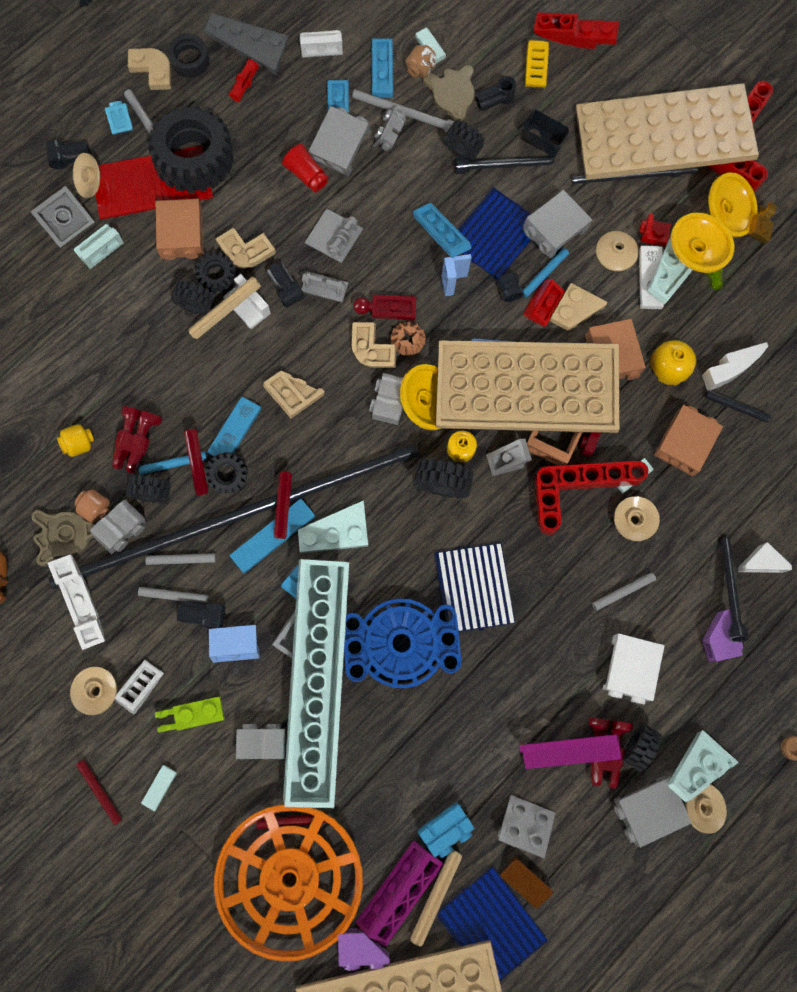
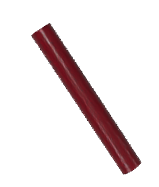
M85 760L77 763L76 767L113 825L115 826L123 819Z
M311 814L276 817L279 827L307 825L312 823L315 816ZM265 818L256 821L257 829L268 828Z

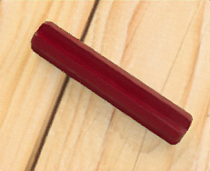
M189 429L184 431L195 494L197 496L208 494V487L197 430Z
M282 471L279 474L274 538L286 539L292 482L291 472Z

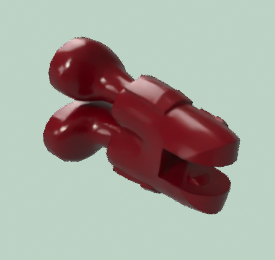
M123 406L121 414L124 417V428L118 431L116 436L112 467L121 470L126 457L129 456L126 470L128 473L135 474L150 443L146 435L150 427L161 425L163 418L146 411ZM139 420L137 432L133 435L135 423Z
M589 717L588 724L593 729L595 737L606 736L609 720ZM610 720V735L618 734L620 744L623 734L632 731L633 723ZM620 747L622 759L590 762L591 783L593 786L600 787L603 770H607L608 788L617 787L620 770L624 763L625 749Z

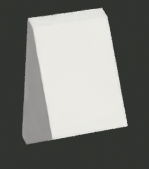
M768 542L759 545L738 567V572L784 573L792 570V565Z

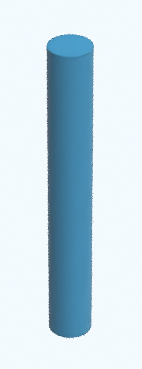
M562 248L523 289V297L527 298L569 254L567 249Z
M201 452L202 461L207 460L206 452ZM188 455L139 466L138 468L140 475L187 465L190 462Z

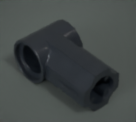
M503 76L497 84L476 92L474 97L479 110L485 111L500 103L510 104L513 102L516 80L511 76Z
M52 140L46 144L48 165L50 168L57 170L66 168L68 163H75L77 157L82 153L91 154L87 140L71 143Z
M275 263L266 271L285 308L305 298L297 281H293L282 263Z
M180 601L177 609V621L199 624L202 627L212 629L222 628L226 606Z

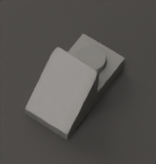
M526 439L516 440L486 455L492 476L524 468V463L532 460Z

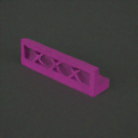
M618 734L519 745L520 753H523L525 769L622 759Z
M414 840L355 923L369 938L387 946L444 863ZM429 861H432L433 865L431 866V868L428 871L424 872V868L427 866ZM417 883L416 889L413 892L409 893V890L412 887V885ZM403 904V907L400 910V912L395 914L396 908L399 905ZM388 925V929L383 936H380L379 932L381 929Z

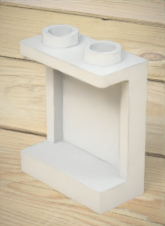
M622 634L613 635L612 644L614 649L607 682L603 685V690L609 691L608 695L622 699L623 695L629 696L632 702L645 705V701H653L664 645Z

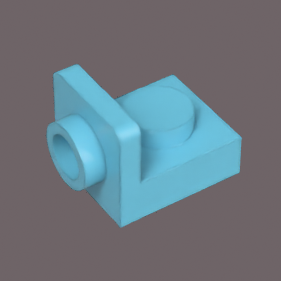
M121 101L109 103L110 107L105 108L112 134L116 135L134 131L126 103L122 104Z

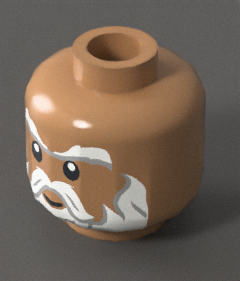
M428 45L416 46L406 58L408 73L414 78L427 77L436 65L434 50Z

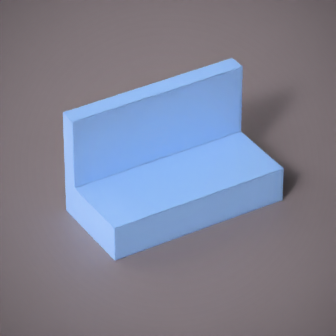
M471 254L444 258L442 281L445 296L454 295L457 278L468 277Z
M256 625L209 629V657L212 662L260 658Z

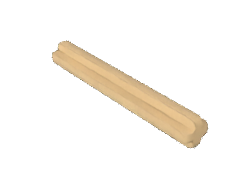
M251 277L190 327L188 331L191 336L198 339L257 291L261 286L258 280Z
M455 850L448 854L411 935V942L418 946L423 945L462 859L461 853Z

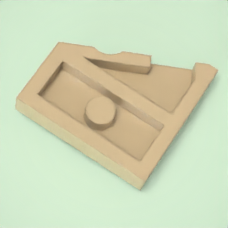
M571 283L552 315L550 322L570 331L580 322L590 318L592 314L604 309L607 302Z
M283 371L278 372L263 383L264 388L291 419L323 397L325 393L323 389L319 388L317 390L306 385L307 382L295 379Z

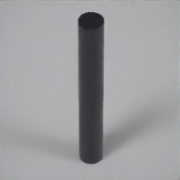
M710 390L706 393V399L766 423L770 420V414Z

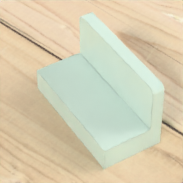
M105 224L75 247L74 251L91 269L121 246L123 241L114 228H110L108 224Z

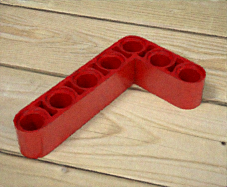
M766 81L758 82L747 97L752 124L773 93L772 85ZM754 160L708 165L711 170L719 175L726 173L739 174L746 179L754 192L760 188L768 176L766 168Z
M626 461L541 468L535 478L539 529L546 535H552L559 529L561 525L559 490L636 486L647 477L649 472L648 466L642 461ZM631 469L639 470L641 472V477H634L631 473ZM611 470L616 471L619 479H612L608 472ZM586 472H593L596 475V480L591 481L587 479ZM570 473L574 477V481H565L563 474ZM548 475L551 477L552 482L548 484L543 483L540 476ZM546 496L551 497L554 504L547 506L543 503L542 498ZM547 518L553 519L556 527H546L544 520Z

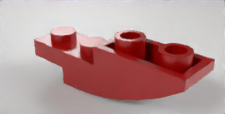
M537 13L534 33L560 44L596 49V44L616 45L619 21L578 20V14Z

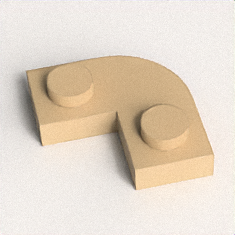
M152 48L128 49V68L130 72H149L150 90L171 89V66L163 52Z
M234 228L216 238V242L224 254L229 256L233 264L238 267H254L276 254L274 247L264 233L246 244Z
M353 322L352 350L356 358L368 367L396 368V345L375 344V323Z

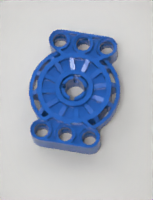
M394 599L376 606L367 614L364 620L356 613L347 614L344 638L347 677L353 682H360L369 673L372 678L383 685L393 688H409L427 681L436 673L439 667L445 673L457 672L461 667L462 661L456 610L450 605H442L434 614L420 602L410 599ZM396 603H406L405 607L391 608L390 606ZM410 605L417 606L425 612L421 613L416 609L410 608ZM386 607V610L376 618L372 616L381 608ZM441 610H448L451 613L452 618L449 622L441 621L439 617ZM428 614L432 617L431 621L427 618ZM349 619H358L360 626L357 630L351 631L347 628L346 623ZM368 620L372 622L369 627L366 624ZM444 633L453 635L454 642L452 645L446 646L443 644L441 638ZM399 634L407 636L411 642L406 652H398L393 648V639ZM353 641H358L362 646L358 654H351L348 650L349 644ZM447 656H452L456 659L455 668L447 669L444 666V659ZM433 661L437 663L435 667L431 665ZM358 664L363 667L364 673L360 678L351 676L350 669L353 665ZM372 665L376 669L374 673L370 670ZM427 669L431 671L423 679L417 680V676L424 673ZM381 673L382 675L393 679L392 683L383 681L377 676ZM412 679L413 683L406 685L397 684L398 680Z

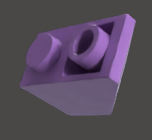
M730 610L721 611L716 614L702 639L708 663L743 655L742 642L729 641L728 630L730 625H732Z
M349 928L344 934H338L339 966H345L346 970H356L360 968V965H369L372 969L383 968L384 964H389V952L380 943L369 938L361 928Z

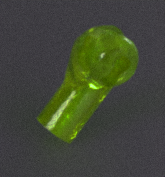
M722 269L712 273H705L712 279V289L718 290L723 288Z

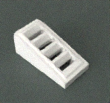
M144 660L116 694L115 701L132 714H135L164 673ZM144 670L154 676L152 680L142 674ZM140 678L148 685L144 687L137 680ZM134 686L141 691L140 695L133 692L131 688ZM127 694L135 700L133 703L125 698Z

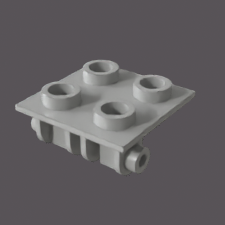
M326 209L305 241V244L342 263L363 228L356 224V218L351 216L349 219H345Z
M510 795L502 828H499L497 834L498 840L545 858L555 812Z

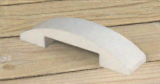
M70 554L48 562L56 585L59 584L75 624L74 630L82 650L105 642L96 607L73 556Z

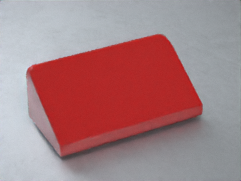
M544 280L538 287L523 315L535 323L546 327L562 300L565 291L554 280Z

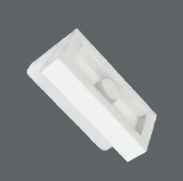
M339 30L300 34L302 57L343 54L342 36Z
M241 274L234 279L236 287L227 293L224 299L246 282ZM256 291L233 309L250 329L271 314L268 304Z

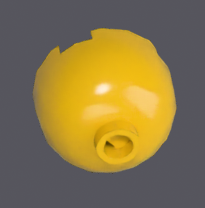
M670 340L662 343L653 352L650 359L651 371H654L660 382L667 385H678L687 380L692 375L696 366V355L693 349L687 343L679 340Z

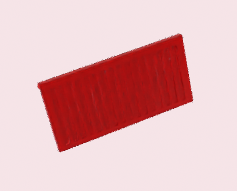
M197 146L177 150L174 154L183 158H193L203 154L204 147ZM151 156L98 166L100 184L95 196L100 220L156 209V201L199 199L201 201L213 198L211 187L207 188L205 192L198 190L195 193H188L187 190L181 192L177 191L175 186L171 188L166 185L165 181L158 177Z

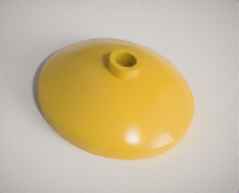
M736 173L723 174L713 182L708 199L710 215L719 219L729 229L732 237L737 238L748 234L752 216L757 214V201L750 184Z
M705 213L687 214L680 218L672 229V249L677 258L692 270L702 273L716 272L724 268L733 257V237L729 229L714 216Z
M422 364L410 369L403 377L400 386L401 403L407 416L416 425L427 430H439L441 428H436L438 367Z

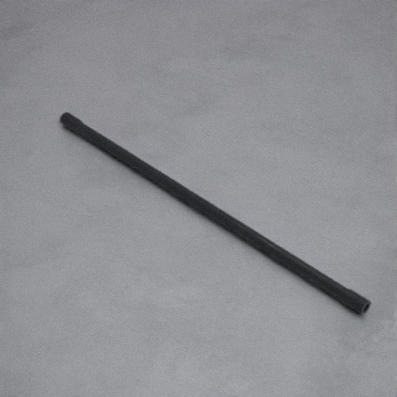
M414 443L397 449L390 454L291 489L290 502L397 462H403L420 456L418 448ZM278 494L80 566L79 569L84 578L277 507ZM49 576V583L52 589L60 588L59 584L56 585L53 576Z

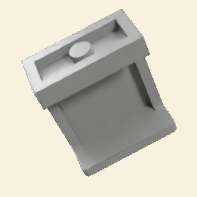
M331 106L308 152L316 162L349 177L352 171L351 163L365 135L370 133L369 123L363 117L349 115L343 108L338 107L336 109Z
M563 190L527 217L523 230L526 236L539 246L542 253L552 258L556 251L577 234H584L588 230L592 219Z
M664 775L657 778L655 783L622 798L617 797L614 799L616 806H614L615 813L620 820L623 819L627 827L624 829V832L630 843L643 847L692 823L681 798L667 786L671 777Z

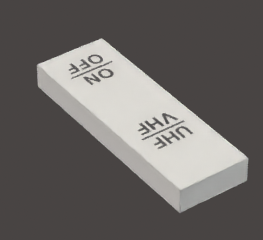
M641 246L639 248L641 309H662L664 307L661 301L648 292L662 257V247Z

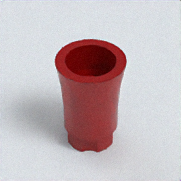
M302 143L294 146L284 157L282 166L298 177L314 193L319 192L328 183L329 177Z

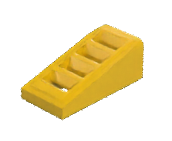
M532 40L528 42L525 86L546 87L549 42ZM530 75L542 76V78L530 77Z

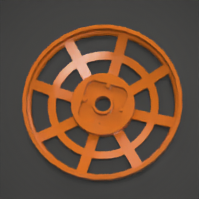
M284 804L268 807L253 814L235 829L222 848L214 876V894L217 909L230 934L242 946L254 954L278 961H297L309 958L334 944L338 940V934H344L354 919L363 887L360 857L347 831L334 818L313 807H285ZM298 811L309 813L315 817L309 829L299 826L279 827L274 813ZM265 817L269 828L268 832L257 838L247 851L234 846L238 837L250 825ZM323 820L341 835L350 853L336 857L329 843L317 834ZM295 833L305 837L299 849L286 848L282 834ZM268 839H273L276 852L268 860L254 855L255 851ZM313 841H316L324 849L329 857L328 860L315 863L308 854ZM228 855L242 860L238 875L239 892L225 898L223 874ZM354 863L355 890L351 905H348L338 899L341 885L340 866ZM250 864L262 871L260 874V884L247 889L246 874ZM333 869L334 882L330 894L318 887L319 873ZM291 872L295 874L297 881L293 886H287L283 882V875L285 873ZM263 894L266 901L272 905L266 918L255 909L251 903V898ZM313 897L324 902L326 905L319 914L308 920L304 906ZM242 902L248 914L261 925L255 940L249 938L237 926L230 915L229 907ZM332 908L346 915L333 933L321 942L314 944L310 929L323 921ZM280 910L295 911L298 924L281 925L274 922ZM270 931L281 934L301 933L304 948L283 951L271 949L263 945Z

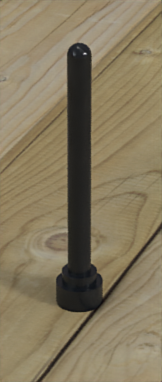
M552 156L469 161L465 157H455L456 175L465 174L470 169L552 165L555 159Z
M725 536L721 539L732 621V625H730L728 630L729 641L744 642L749 639L748 629L745 628L741 621L730 538Z

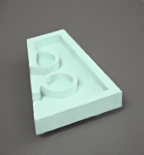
M364 501L298 529L300 553L367 547L368 539Z
M702 730L696 734L667 786L687 802L710 786L714 780L720 778L728 769L734 767L739 762Z

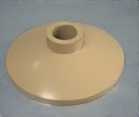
M88 153L80 154L75 160L73 167L75 187L84 198L93 197L98 191L100 184L98 164L95 158Z
M612 231L604 234L599 239L596 245V256L605 268L612 271H624L629 269L637 260L638 246L630 235L621 231ZM616 246L621 247L622 250H618Z
M634 496L624 499L617 506L614 513L616 529L623 537L632 541H643L655 534L659 526V513L652 502L643 497ZM631 517H636L638 523H632Z
M90 667L81 671L73 680L70 689V697L74 707L87 715H98L105 712L111 707L117 694V684L114 676L108 670L101 667ZM99 687L100 693L96 696L94 690Z
M708 786L692 800L685 802V808L692 822L691 824L698 831L707 834L715 833L724 825L727 813L726 804L723 796L714 786Z

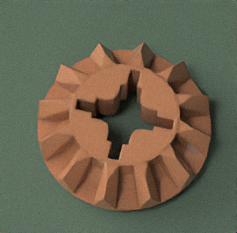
M408 321L406 323H399L396 328H393L391 344L396 345L398 353L414 355L424 347L426 339L424 329H421L418 323L414 324ZM404 332L409 336L414 335L412 337V344L408 340H403Z

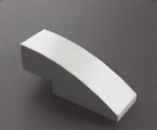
M767 342L728 353L719 361L720 365L708 368L702 375L707 390L721 387L742 374L767 349Z

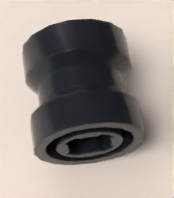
M508 273L497 280L499 288L503 291L502 298L504 302L516 301L524 296V291L518 284L519 277L517 273Z

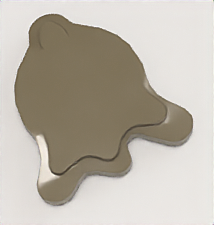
M466 65L459 71L446 69L443 78H439L432 73L423 78V83L432 90L435 105L439 110L441 108L447 111V114L455 121L465 119L466 112L473 103L475 94L470 80L473 75V68Z
M35 510L32 513V520L43 529L41 533L36 534L33 538L40 548L36 562L42 567L48 566V562L70 554L72 556L78 555L87 547L90 540L94 538L90 530L95 524L87 522L83 517L74 512H60L50 515L41 510Z

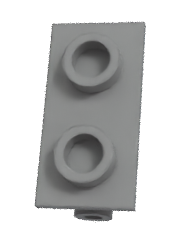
M398 104L392 110L388 109L384 114L382 120L385 122L383 126L378 127L374 134L376 140L373 147L379 143L385 151L392 149L398 137L392 129L399 133L406 121L405 113L396 111L399 106Z
M307 271V273L303 274L301 289L308 294L343 302L348 282Z

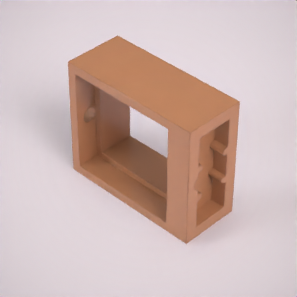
M532 431L527 441V446L530 453L557 466H564L568 464L582 432H574L566 452L536 439L539 431Z

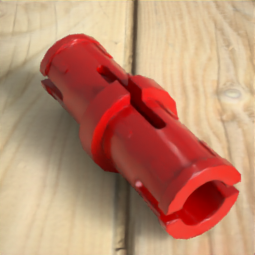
M248 59L242 72L236 76V83L229 92L232 100L240 102L246 89L252 85L251 80L259 69V65L255 61Z

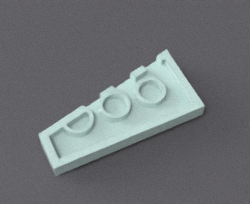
M671 236L648 289V292L664 305L692 271L675 255L671 245Z

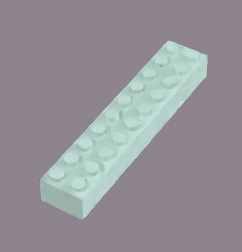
M299 560L283 791L285 807L334 808L349 562Z

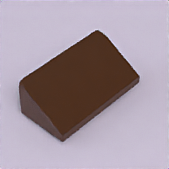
M515 856L499 875L536 909L554 893L551 888Z

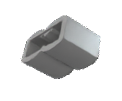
M383 373L382 379H377L375 392H378L376 399H372L369 412H373L372 419L395 425L399 424L403 409L400 399V386L403 378Z
M124 500L107 516L102 518L90 532L112 554L115 551L120 552L128 544L127 540L133 535L138 536L145 529L144 525L146 522L145 518Z
M243 724L242 729H237L236 759H285L286 729H281V724H267L266 729H257V724Z

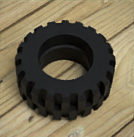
M183 106L182 109L177 110L175 108L170 110L169 114H163L160 117V121H156L152 126L153 130L150 131L148 136V149L158 177L165 181V184L173 188L175 186L177 191L184 192V190H187L188 193H195L198 190L205 192L209 187L213 189L218 186L219 181L223 182L226 179V173H230L232 163L234 162L231 138L226 124L222 122L218 115L215 114L213 116V112L207 109L203 111L201 107L194 106V108H189L188 106ZM190 142H200L209 146L203 154L193 158H183L174 154L180 146Z

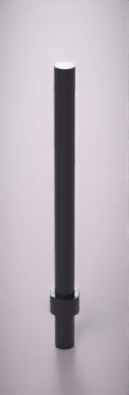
M698 167L586 180L585 174L573 175L572 184L671 176V178L681 177L683 174H695L698 172Z

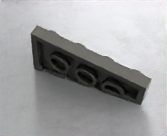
M213 13L210 14L204 29L205 35L227 48L235 49L239 55L249 57L260 67L263 65L275 75L289 42L288 35Z

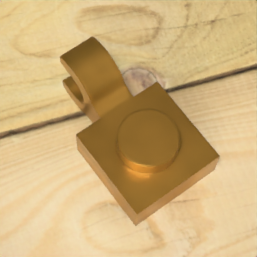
M768 202L767 208L761 205L758 209V214L752 216L748 235L763 244L769 242L774 222L770 218L776 211L775 204Z

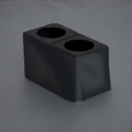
M533 109L524 123L521 140L555 158L566 141L569 128L537 109L535 111ZM530 130H538L541 134V137L530 132ZM547 140H556L559 145H554Z

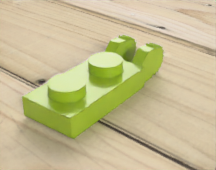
M221 697L173 707V709L155 713V717L159 719L174 714L176 723L157 727L158 733L175 729L178 731L225 720Z

